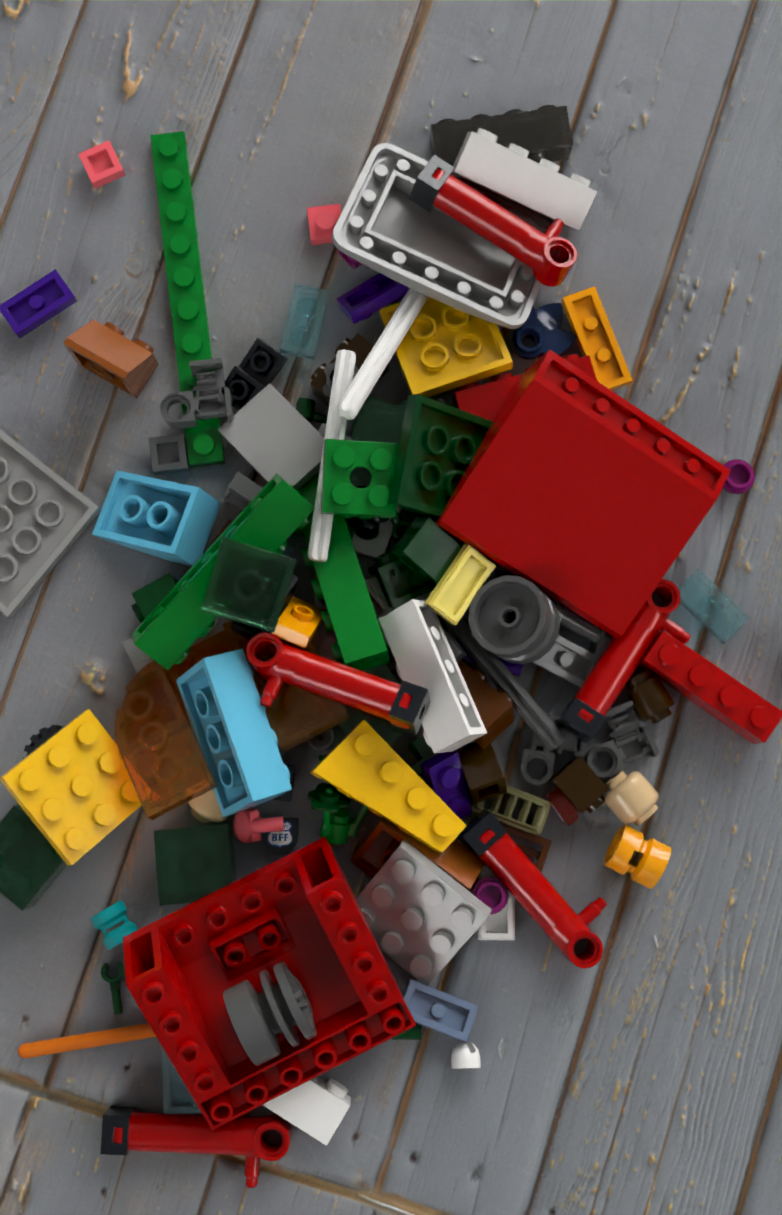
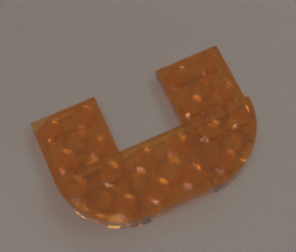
M233 620L222 624L225 630L190 647L189 655L179 665L174 663L167 671L153 660L144 666L125 688L127 694L121 709L116 710L115 738L147 818L150 820H154L218 787L193 732L176 680L206 657L243 649L248 660L246 648L250 640L232 632L230 624ZM280 639L283 643L319 655L311 642H309L306 648H302ZM265 653L260 658V661H269L276 653ZM253 670L256 688L262 696L268 680L258 677ZM283 682L272 705L268 708L266 707L265 710L268 722L276 733L280 748L284 752L350 718L342 703Z

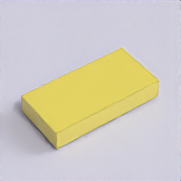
M464 544L424 604L448 623L456 626L472 603L477 591L482 588L496 565L471 545Z

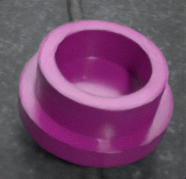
M740 459L730 460L724 464L725 467L731 470L723 486L725 491L731 494H742L752 487L755 474L750 464Z
M495 877L480 879L472 889V894L492 909L490 914L500 912L507 904L508 890Z

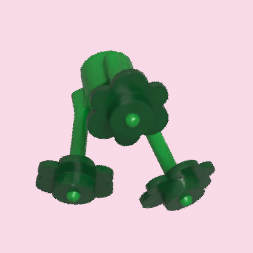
M328 754L320 755L319 760L322 761ZM321 783L316 786L315 790H311L308 793L311 808L315 811H323V820L319 831L320 838L326 837L328 843L340 845L346 843L348 835L357 836L359 826L369 811L368 807L363 805L352 821L350 812L345 809V807L350 805L351 798L339 792L333 785Z

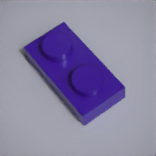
M55 269L0 305V312L20 339L76 303L77 300Z
M379 273L336 298L343 313L353 324H356L361 320L368 319L374 312L386 305L400 300L410 288Z
M457 751L439 753L421 763L425 783L460 819L472 813Z

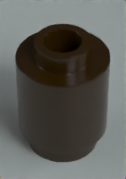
M650 669L626 683V687L629 690L626 693L630 700L633 701L634 707L643 722L651 719L652 723L656 724L672 714L669 707L675 703L658 675L653 676Z

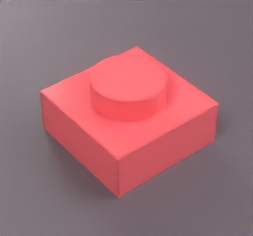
M109 140L78 154L94 189L125 176V172Z
M341 204L307 208L311 245L333 243L332 233L342 212Z

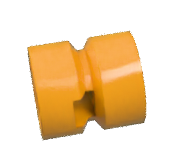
M623 824L609 845L603 865L622 875L629 872L631 880L648 889H652L658 883L668 864L671 847L654 838L646 841L642 832L627 824ZM634 851H637L634 860H632L631 857Z

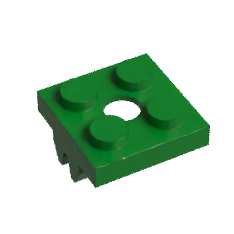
M325 439L321 514L340 515L343 518L359 517L360 519H371L373 517L395 518L396 506L388 504L399 444ZM362 467L370 472L371 483L368 487L360 489L353 486L350 481V474L353 469Z

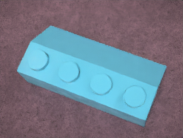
M243 649L203 658L176 680L223 818L274 799L292 790L290 772L281 759L277 747V735L269 725L265 713L266 707L260 704L262 696L258 693L253 679V668L249 660L246 659Z

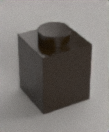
M474 742L458 751L465 783L473 804L507 793L505 776L491 743L483 749Z
M580 756L573 757L549 779L550 783L577 813H583L585 810L589 813L595 811L604 803L605 798L603 794L609 790Z

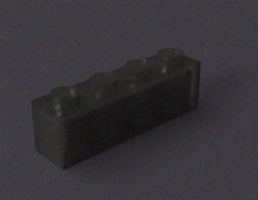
M544 105L537 110L530 111L513 109L501 115L489 116L487 114H478L470 119L458 121L443 119L436 124H431L430 130L432 156L436 155L452 166L467 132L473 131L477 133L479 128L498 136L496 143L506 148L509 147L510 143H513L528 150L527 158L537 163H540L541 158L551 162L568 160L573 146L567 106Z

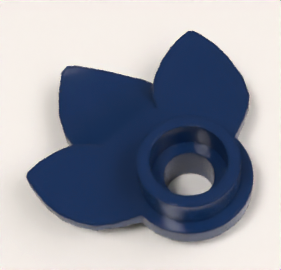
M561 303L546 304L536 310L534 306L532 307L524 325L514 329L511 346L516 355L524 359H533L541 353L545 354L549 349L560 355L573 345L576 336L567 330L560 329L563 320V306ZM529 338L534 342V346L530 348L525 347L522 344V340Z

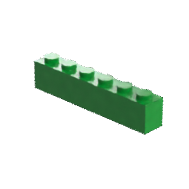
M319 472L298 490L313 507L315 506ZM313 510L309 523L302 530L295 531L297 537L305 536L308 545L301 548L307 568L315 567L318 578L311 579L317 600L325 599L328 610L322 611L321 614L327 633L335 631L338 643L331 646L336 662L361 671L389 663L388 650L345 518L340 515L333 516L327 560L325 562H317L308 558Z
M276 473L132 633L134 645L167 671L174 663L177 665L182 663L189 655L192 643L198 637L204 638L215 625L214 619L221 611L224 610L226 612L230 610L239 598L238 593L247 583L249 585L253 584L261 576L264 570L262 566L270 557L276 558L283 552L288 544L287 539L295 530H302L312 518L311 512L315 509L313 505Z

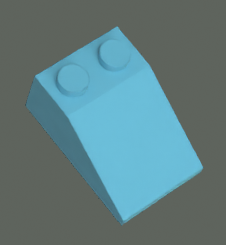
M116 470L92 535L169 562L192 567L203 554L221 503L199 487Z

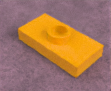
M293 597L276 621L272 634L282 640L306 648L323 622L321 612L325 611V609Z

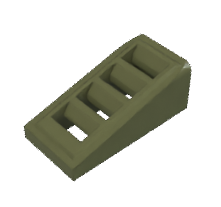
M507 785V794H510L503 815L497 813L504 794L494 797L490 810L483 807L485 801L476 804L472 803V811L480 813L483 809H486L498 821L539 837L552 805L550 801ZM520 798L524 802L518 819L515 820L511 816L516 802ZM533 803L538 805L532 824L528 825L525 821Z

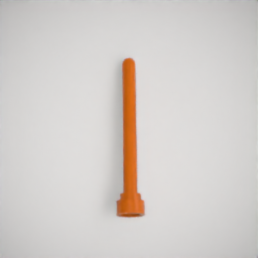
M144 1023L23 1043L19 1046L17 1052L19 1057L25 1059L153 1038L156 1035L150 1025Z

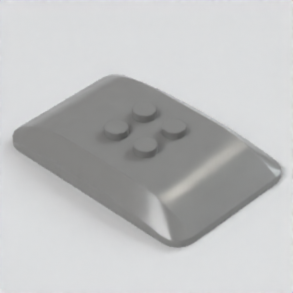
M381 143L376 145L372 149L334 227L332 241L336 248L369 268L453 308L506 328L516 329L523 326L529 317L541 283L533 274V269L433 206L431 211L428 212L409 200L418 175L429 161L392 144ZM454 173L452 174L542 233H545L549 225L554 222L550 218Z

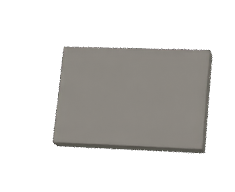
M270 383L234 415V420L231 423L227 421L218 429L221 435L267 483L278 473L298 491L320 471L324 437Z

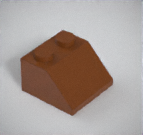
M93 319L66 338L63 344L78 365L135 398L139 397L159 365L153 354L154 349L139 339H135L132 342L123 337L124 332L110 322L102 325Z

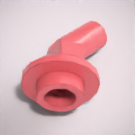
M252 807L238 812L233 820L234 836L242 843L260 841L261 833L284 831L283 816L261 818L258 809Z

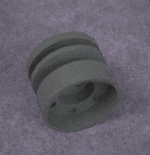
M284 961L277 963L273 967L278 981L277 984L269 972L264 970L259 974L263 991L258 993L255 987L246 979L223 992L225 1006L235 1032L248 1057L256 1066L280 1055L281 1048L278 1039L280 1034H283L293 1047L298 1046L300 1040L296 1026L299 1027L307 1040L317 1036L310 1001L299 979L291 973Z

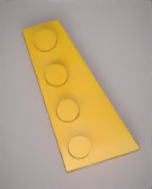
M365 720L360 721L310 772L320 780L323 779L336 787L339 792L347 797H352L362 803L379 817H384L397 825L400 830L437 853H443L467 826Z

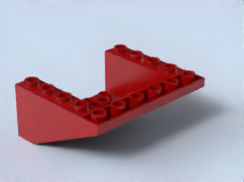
M549 349L516 380L436 524L515 575L531 581L545 594L614 638H619L623 636L717 500L731 470Z
M326 837L123 937L126 987L212 1130L416 1026L407 1003ZM284 961L291 973L299 979L310 1001L317 1036L307 1040L299 1027L296 1026L300 1044L293 1047L284 1035L280 1034L278 1035L281 1048L280 1055L256 1066L248 1057L235 1032L225 1006L223 992L246 979L255 987L258 993L263 991L259 974L264 970L269 972L277 984L278 981L273 967L277 963Z

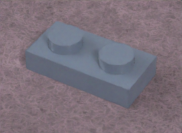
M412 979L408 980L403 997L415 1023L461 1042H467L479 1006Z

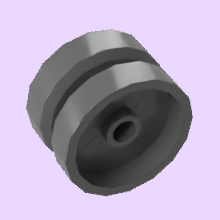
M501 576L487 582L477 591L470 605L468 622L472 636L481 647L511 664H528L541 659L552 649L559 636L560 617L556 605L534 583L520 576Z

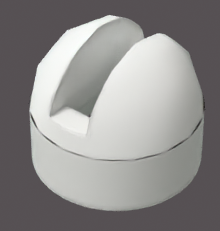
M471 1042L456 1044L452 1050L451 1068H481L479 1049Z

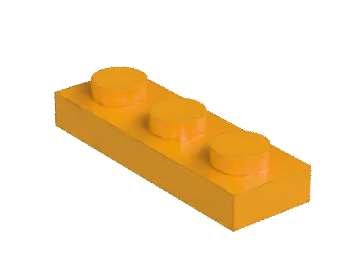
M595 286L563 297L561 304L573 334L576 336L583 357L590 356L597 381L611 391L630 385L633 381Z

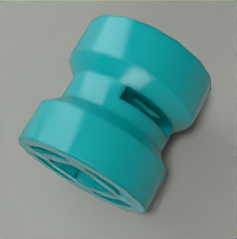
M123 900L116 902L90 918L94 928L102 932V942L107 951L122 943L123 937L139 930L136 923L130 921L126 915L127 907ZM121 921H124L123 925L108 933L107 930L109 928L113 927Z

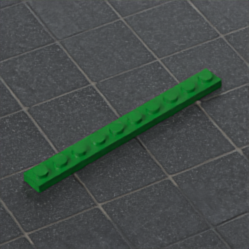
M181 131L150 135L180 392L193 391V387L197 386V378L192 377L189 361L213 359L187 142L185 132ZM182 403L184 416L187 412V406ZM220 418L197 420L198 427L185 428L188 460L191 468L225 464L222 435L218 431L221 427Z

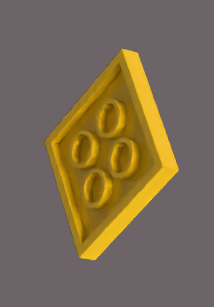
M428 296L425 304L394 353L410 394H419L427 398L513 369L512 358L497 324L465 313ZM401 302L379 310L384 328Z
M90 709L84 710L0 777L2 784L67 866L77 862L155 794Z

